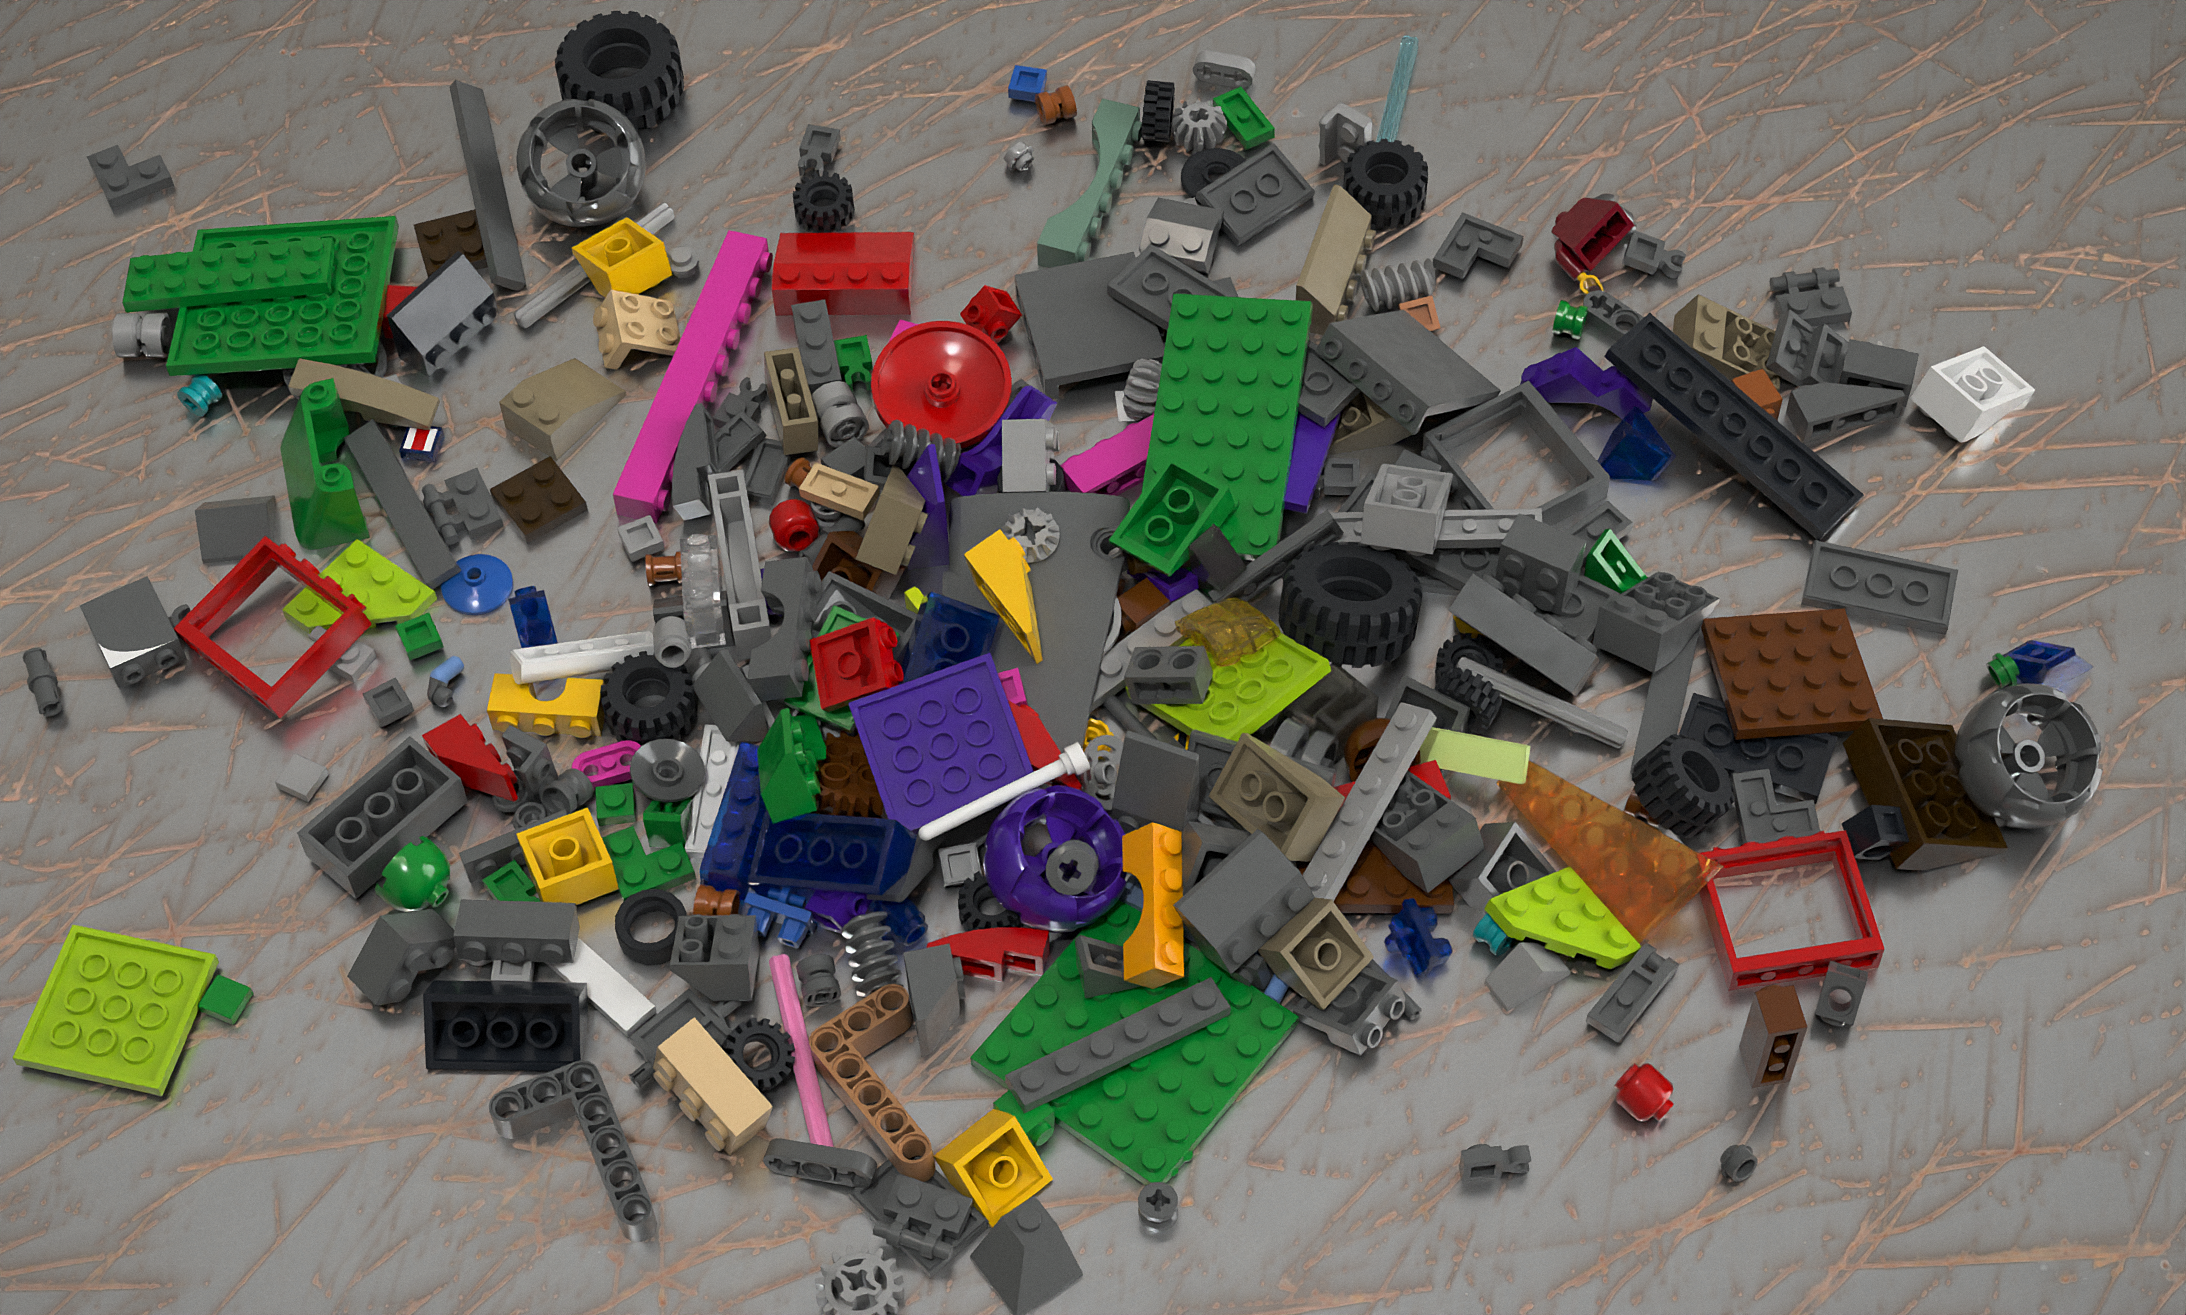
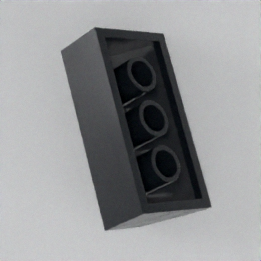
M433 980L423 994L426 1069L553 1071L573 1062L581 1061L584 1058L588 1024L587 983Z

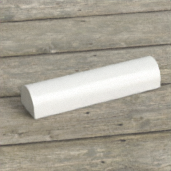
M650 631L513 649L510 651L513 678L517 684L610 672L612 671L611 667L616 662L624 663V657L630 654L633 658L639 656V652L647 651V655H653V634Z

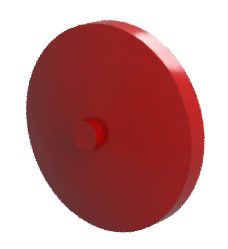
M931 321L910 327L889 341L875 362L871 378V389L875 410L887 429L891 422L897 419L903 422L904 427L907 424H912L916 427L917 431L924 428L929 431L930 435L933 433L940 434L943 440L950 437L955 440L956 444L960 443L962 449L984 439L1007 410L1011 401L1012 378L1004 353L988 335L972 326L959 322Z

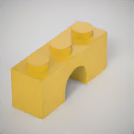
M494 673L487 707L492 730H499L504 733L511 725L523 732H534L543 736L567 734L578 738H586L588 736L601 737L605 714L600 690L601 685H605L604 680L567 678L565 689L558 698L551 701H540L536 699L533 682L517 684L513 674Z

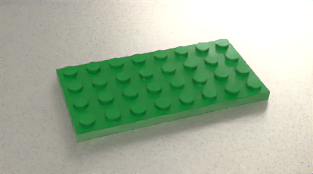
M1173 294L1142 492L1169 454L1230 488L1235 506L1217 532L1201 547L1203 557L1255 560L1279 543L1313 310L1311 301Z

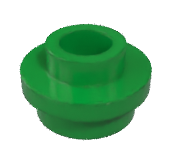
M2000 653L1994 654L1992 656L1993 660L1986 663V666L1997 686L2002 689L2007 685L2017 684L2016 676L2020 672L2014 660L2009 655L2004 657Z

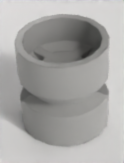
M138 313L116 314L112 331L116 355L119 358H138L144 353L147 358H167L173 338L172 323L167 313H147L142 318Z
M841 381L830 382L818 388L811 395L818 423L827 442L831 446L838 448L853 437L859 441L867 433L869 428L868 420L861 407L857 404V399L847 383Z

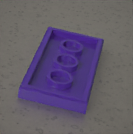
M1342 411L1325 427L1298 412L1284 509L1307 514Z

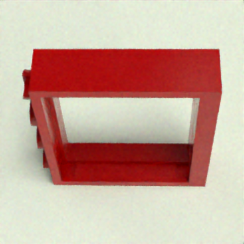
M264 536L173 629L188 647L281 719L372 623L363 613L367 609L366 606L359 602L355 595L350 594L346 597L342 594L343 589L331 577L326 576L324 579L319 577L320 572L305 558L301 562L295 558L297 556L296 553L287 544L284 543L278 546L268 537ZM279 567L334 608L341 616L271 687L209 637Z
M1846 830L1831 833L1820 831L1811 836L1798 838L1785 836L1777 841L1766 843L1747 842L1739 847L1727 849L1713 847L1712 851L1697 853L1696 858L1700 864L1696 876V885L1728 991L1826 976L1830 960L1860 970L1879 967L1885 948ZM1832 861L1857 939L1737 958L1713 879Z

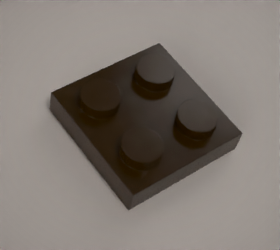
M475 209L413 225L428 277L457 251L461 252L476 270L488 268Z
M551 456L490 489L493 500L527 544L588 510L584 498Z

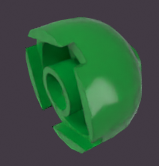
M425 836L418 837L422 842L418 846L410 842L393 857L381 874L387 879L383 888L376 884V895L396 910L411 912L425 910L429 906L435 908L445 900L449 893L446 887L450 880L451 870L447 856L434 842Z

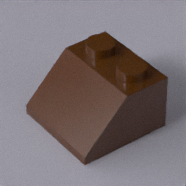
M853 530L829 532L812 565L813 570L818 571L821 582L830 571L889 600L905 568L900 565L897 574L894 575L856 560L863 537Z

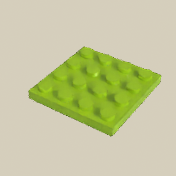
M1231 605L1179 645L1205 646L1213 675L1203 704L1139 705L1189 736L1192 731L1198 730L1238 742L1242 733L1253 734L1331 672V667L1326 658L1296 643L1293 639L1236 606ZM1126 686V692L1128 694V697L1131 699L1128 688Z
M72 924L12 1058L16 1065L162 1096L199 1010L197 1005L205 995L219 963L216 954Z

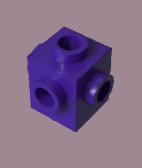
M827 871L804 909L812 912L813 918L824 929L842 934L841 929L852 918L865 914L873 900L867 899V891L863 888L864 882L856 875L849 872L841 875Z

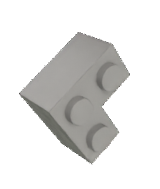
M1046 419L1002 420V476L1004 493L1050 492V485L1056 484L1055 463H1050V460H1054V452H1059L1060 434L1059 430H1055L1054 425Z

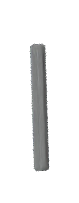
M1461 657L1456 667L1462 669L1463 673L1465 669L1472 670L1473 676L1477 674L1482 675V681H1490L1493 684L1491 689H1497L1500 697L1615 748H1621L1627 738L1628 730L1466 657Z

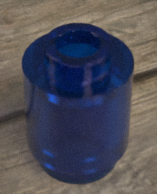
M908 896L903 902L875 901L873 912H887V918L880 921V924L882 926H890L891 932L889 934L897 942L910 946L918 942L927 932L928 924L925 922V915Z

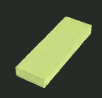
M1432 727L1419 750L1421 763L1436 760L1440 769L1524 784L1526 783L1531 746Z

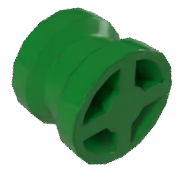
M1561 300L1556 312L1552 333L1557 335L1567 333L1571 335L1572 339L1580 340L1588 314V307L1583 305L1573 307L1567 301Z

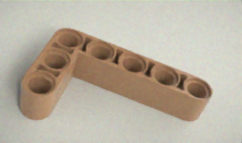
M888 984L816 1028L809 1038V1046L817 1071L897 1171L902 1175L926 1182L933 1176L936 1170L929 1138L864 1059L872 1052L907 1031L913 1023V1012L907 990L901 985ZM861 1028H867L863 1031H857ZM828 1049H834L830 1052H824ZM856 1075L855 1077L845 1079L847 1076ZM870 1102H877L874 1105H866ZM899 1129L896 1132L888 1133L889 1130ZM914 1156H922L917 1160H909Z

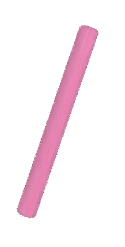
M786 954L772 956L769 959V966L784 1030L791 1036L787 1041L789 1044L794 1043L795 1050L791 1053V1056L795 1057L793 1069L810 1142L812 1144L834 1147L789 956Z

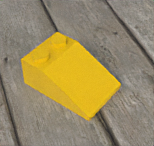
M999 529L967 551L964 557L975 586L1036 664L1043 660L1032 587L1027 575L1031 569L1023 558L1026 554L1019 542L1014 537L1008 540Z

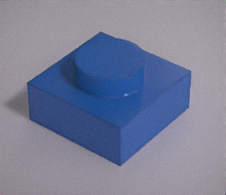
M1015 65L1008 87V98L1035 102V94L1044 91L1047 81V70Z

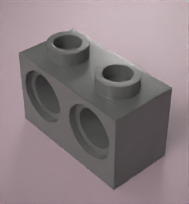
M1205 646L1135 647L1124 679L1133 704H1203L1213 670Z

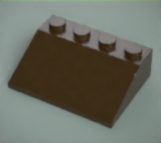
M1868 718L1842 743L1869 806H1894L1901 809L1909 843L1890 853L1896 869L1925 871L2003 854L2008 850L1995 818L1987 816L1980 811L1962 787L1958 777L1961 766L1955 755L1957 734L1953 725Z

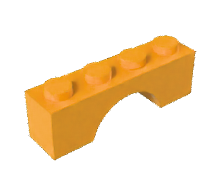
M1152 822L1122 836L1123 872L1135 875L1138 878L1143 889L1144 898L1140 921L1133 934L1123 944L1124 981L1154 989L1184 977L1183 920L1173 906L1183 897L1182 832Z

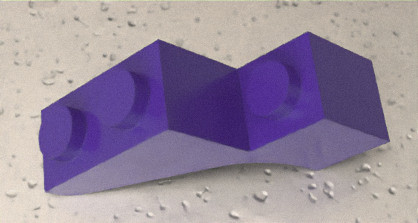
M1577 347L1557 353L1553 357L1539 363L1529 365L1524 369L1521 376L1520 385L1530 381L1547 402L1596 404L1612 411L1623 421L1650 411L1653 398L1618 368L1611 366L1603 371Z
M1031 385L1022 388L986 438L973 449L960 453L958 464L945 484L962 496L997 493V477L1002 468V420L1046 419L1049 421L1057 402Z

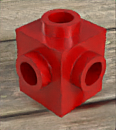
M984 285L972 297L969 304L960 313L966 325L982 331L996 344L1008 334L1009 330L1022 316L1007 291Z

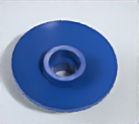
M475 554L456 561L462 571L441 584L443 598L453 610L465 615H482L496 610L506 602L513 589V577L509 567L499 558L486 554Z

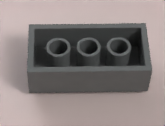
M1473 573L1448 610L1491 641L1577 697L1601 661L1595 655L1598 650L1596 646L1578 634L1574 640L1565 635L1564 633L1567 628L1550 615L1546 614L1543 619L1535 615L1534 612L1537 608L1517 593H1515L1512 599L1505 595L1503 592L1506 588L1503 584L1487 573H1484L1482 578Z
M409 736L298 831L297 834L306 856L357 899L382 877L381 874L385 867L404 846L410 842L415 846L420 844L421 840L418 837H428L467 803L468 800L461 778Z

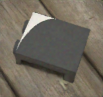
M148 576L79 605L118 687L136 683L143 677L159 670L170 668L186 658L181 643Z

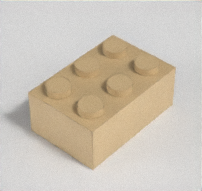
M695 1017L657 1047L653 1069L656 1071L653 1073L654 1078L665 1091L673 1090L681 1100L679 1103L680 1108L690 1120L695 1121L698 1119L707 1129L705 1136L718 1151L724 1149L731 1156L766 1127L773 1106Z

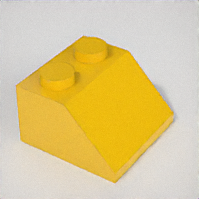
M628 217L572 247L574 256L598 293L605 298L610 290L638 295L672 276L664 242Z
M588 807L516 833L541 902L576 903L578 905L619 889L612 860Z
M992 1109L934 1155L935 1160L950 1184L962 1195L973 1198L974 1207L989 1221V1227L991 1228L994 1227L1002 1216L1028 1200L1053 1180L1016 1117L996 1109Z

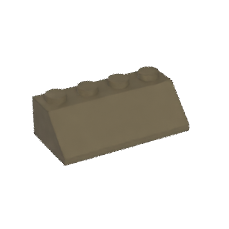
M1336 184L1332 187L1296 285V300L1312 302L1313 310L1309 332L1322 336L1325 334L1330 323L1347 319V300L1353 301L1358 283L1355 278L1357 274L1361 275L1362 270L1365 268L1367 256L1364 253L1366 249H1372L1376 233L1375 230H1371L1372 215L1347 191Z

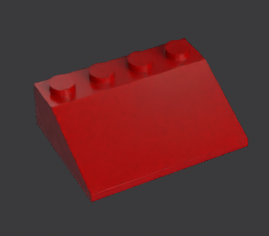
M914 232L780 233L772 276L775 316H793L791 305L819 300L826 301L828 315H911Z

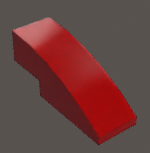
M997 927L950 935L929 942L926 948L950 944L952 958L960 957L963 975L1003 982L1006 969L1043 975L1050 951V939L1048 930Z

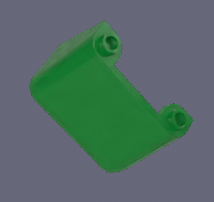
M334 378L317 381L304 388L280 447L294 531L299 544L309 550H318L354 542L356 539L370 538L368 524L363 515L350 470L345 465L338 463L320 465V463L337 460V448L345 441L344 437L351 434Z

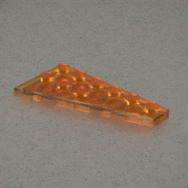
M1531 760L1528 761L1526 783L1517 784L1501 780L1496 782L1567 865L1578 874L1641 946L1648 943L1724 867Z

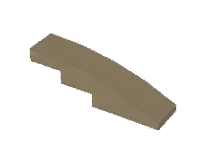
M300 358L288 385L291 395L300 396L304 388L309 384L334 378L344 410L361 412L363 419L367 421L374 419L375 422L430 430L440 403L438 397L404 384L369 373Z

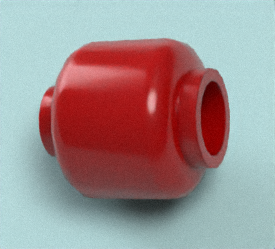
M790 499L783 501L773 508L769 516V526L774 539L783 550L790 552L804 550L819 535V525L810 505L802 500Z
M1634 1063L1614 1084V1087L1618 1090L1615 1095L1616 1102L1639 1122H1645L1652 1116L1659 1121L1674 1105L1669 1099L1673 1093V1084L1649 1063L1642 1064L1641 1066Z

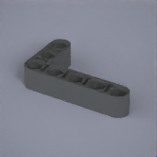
M585 1060L576 1061L494 1094L490 1099L489 1112L496 1131L504 1138H518L576 1115L622 1233L633 1242L646 1241L656 1232L657 1220L652 1202L595 1064ZM582 1082H592L586 1088H576ZM554 1096L550 1102L540 1103V1100L544 1097ZM508 1111H517L516 1114L511 1117H502L504 1113ZM596 1114L605 1115L602 1119L598 1121L589 1120L592 1116ZM608 1147H618L612 1154L602 1153ZM621 1180L632 1181L626 1187H615V1185ZM634 1214H645L639 1221L633 1222L628 1220Z

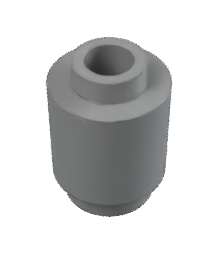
M674 616L662 618L653 628L654 655L664 666L670 668L679 667L686 662L691 654L689 626L683 619Z

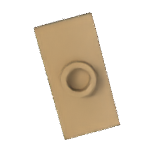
M816 462L799 488L800 497L863 521L880 495L878 485Z

